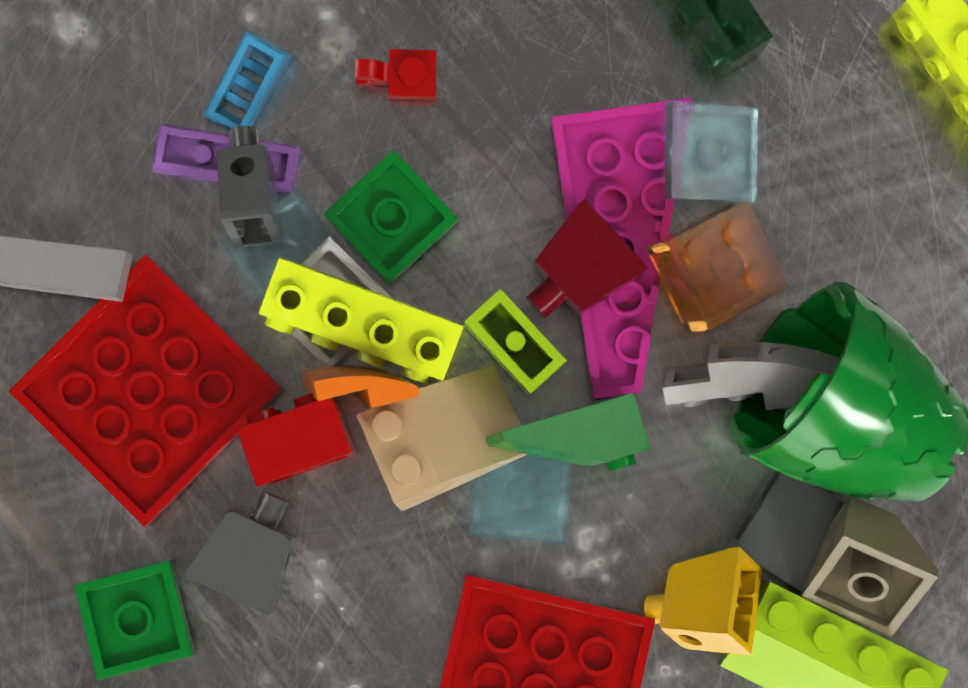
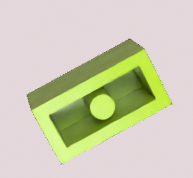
M501 288L464 321V327L528 396L567 361Z

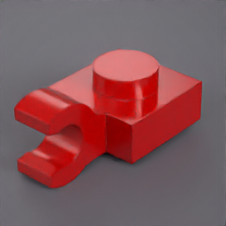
M389 49V63L374 59H355L356 85L388 86V100L435 101L436 50Z

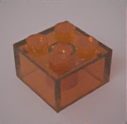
M748 199L725 205L645 247L686 333L709 331L789 287Z

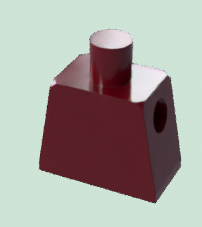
M584 199L536 258L533 266L545 280L526 296V299L544 319L564 301L575 313L580 315L637 279L648 267Z

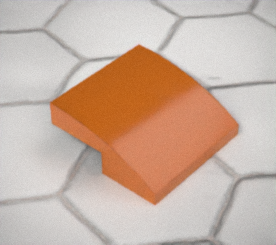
M332 365L300 370L304 389L308 393H313V397L318 401L354 392L358 399L369 407L375 408L420 396L418 386L399 375L376 368L355 365Z

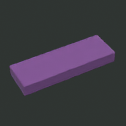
M160 124L151 170L154 173L218 183L217 150L230 147L229 135ZM259 140V144L267 146L273 162L277 193L294 195L301 148L299 146Z

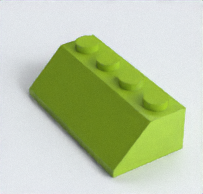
M761 579L752 654L724 653L719 662L720 666L764 688H941L949 671L764 579Z

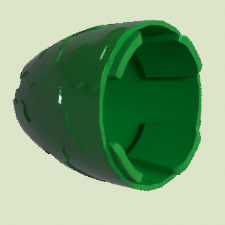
M837 281L813 293L796 308L783 310L776 317L759 342L787 344L813 349L839 357V360L831 376L817 373L786 412L779 409L766 410L763 393H757L749 399L739 401L736 413L729 419V428L734 444L741 450V454L806 484L871 500L882 498L894 501L909 500L920 502L935 494L949 481L950 476L955 471V464L950 460L954 453L963 454L968 443V409L952 382L950 383L927 353L914 340V336L904 326L856 288L846 282Z

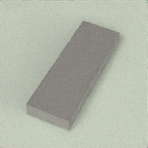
M0 236V286L123 302L133 256L123 250Z

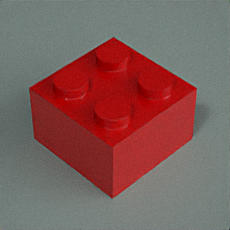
M309 393L293 400L295 409L281 413L280 409L275 410L272 407L246 417L248 425L236 430L256 487L269 486L358 454L339 399L333 397L318 401L313 397V393Z

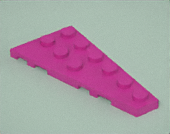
M693 97L551 118L565 220L568 219L578 204L585 199L648 267L637 279L580 314L592 400L619 397L631 393L639 394L642 392L653 317L658 300L661 271L665 259L677 190V179Z

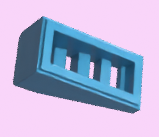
M245 31L203 115L229 130L237 126H253L282 77L293 54L255 32ZM254 50L273 60L269 68L250 57ZM244 66L264 77L261 85L240 74ZM237 84L255 94L252 102L231 91L233 85ZM227 100L247 111L244 118L241 119L222 108L221 106L224 101Z

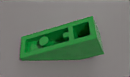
M634 393L511 428L486 437L489 447L588 467L606 463L608 471L635 464V453L651 449Z

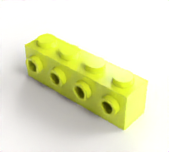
M906 0L892 17L897 23L902 36L911 43L923 60L930 76L939 83L951 100L955 112L968 125V5L964 0Z
M278 256L258 314L267 317L264 325L290 335H292L295 327L313 333L311 342L333 351H338L340 344L359 350L356 358L363 362L383 368L387 360L403 366V376L424 384H429L431 377L441 381L444 380L464 327L453 320Z

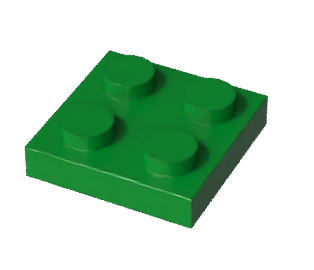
M395 150L391 151L324 213L329 222L388 285L393 283L459 222L455 214Z
M173 560L74 585L97 681L195 654Z

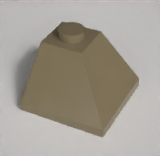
M850 495L827 529L803 586L801 597L892 637L936 581L939 570L897 515Z

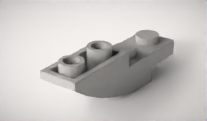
M768 342L711 344L707 363L667 368L662 386L666 405L680 403L684 407H694L710 399L727 397L732 401L749 399L757 393H763L766 410L779 409L786 412L817 373L832 375L839 357L813 349Z

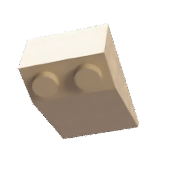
M494 365L419 388L420 396L370 408L356 415L391 498L401 511L407 510L528 455L489 447L486 437L522 426Z

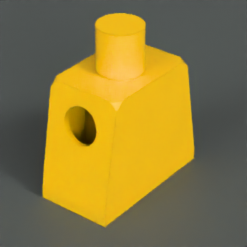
M739 546L673 564L668 570L665 593L646 597L644 602L645 616L656 619L655 624H660L662 631L686 649L751 655L763 569Z

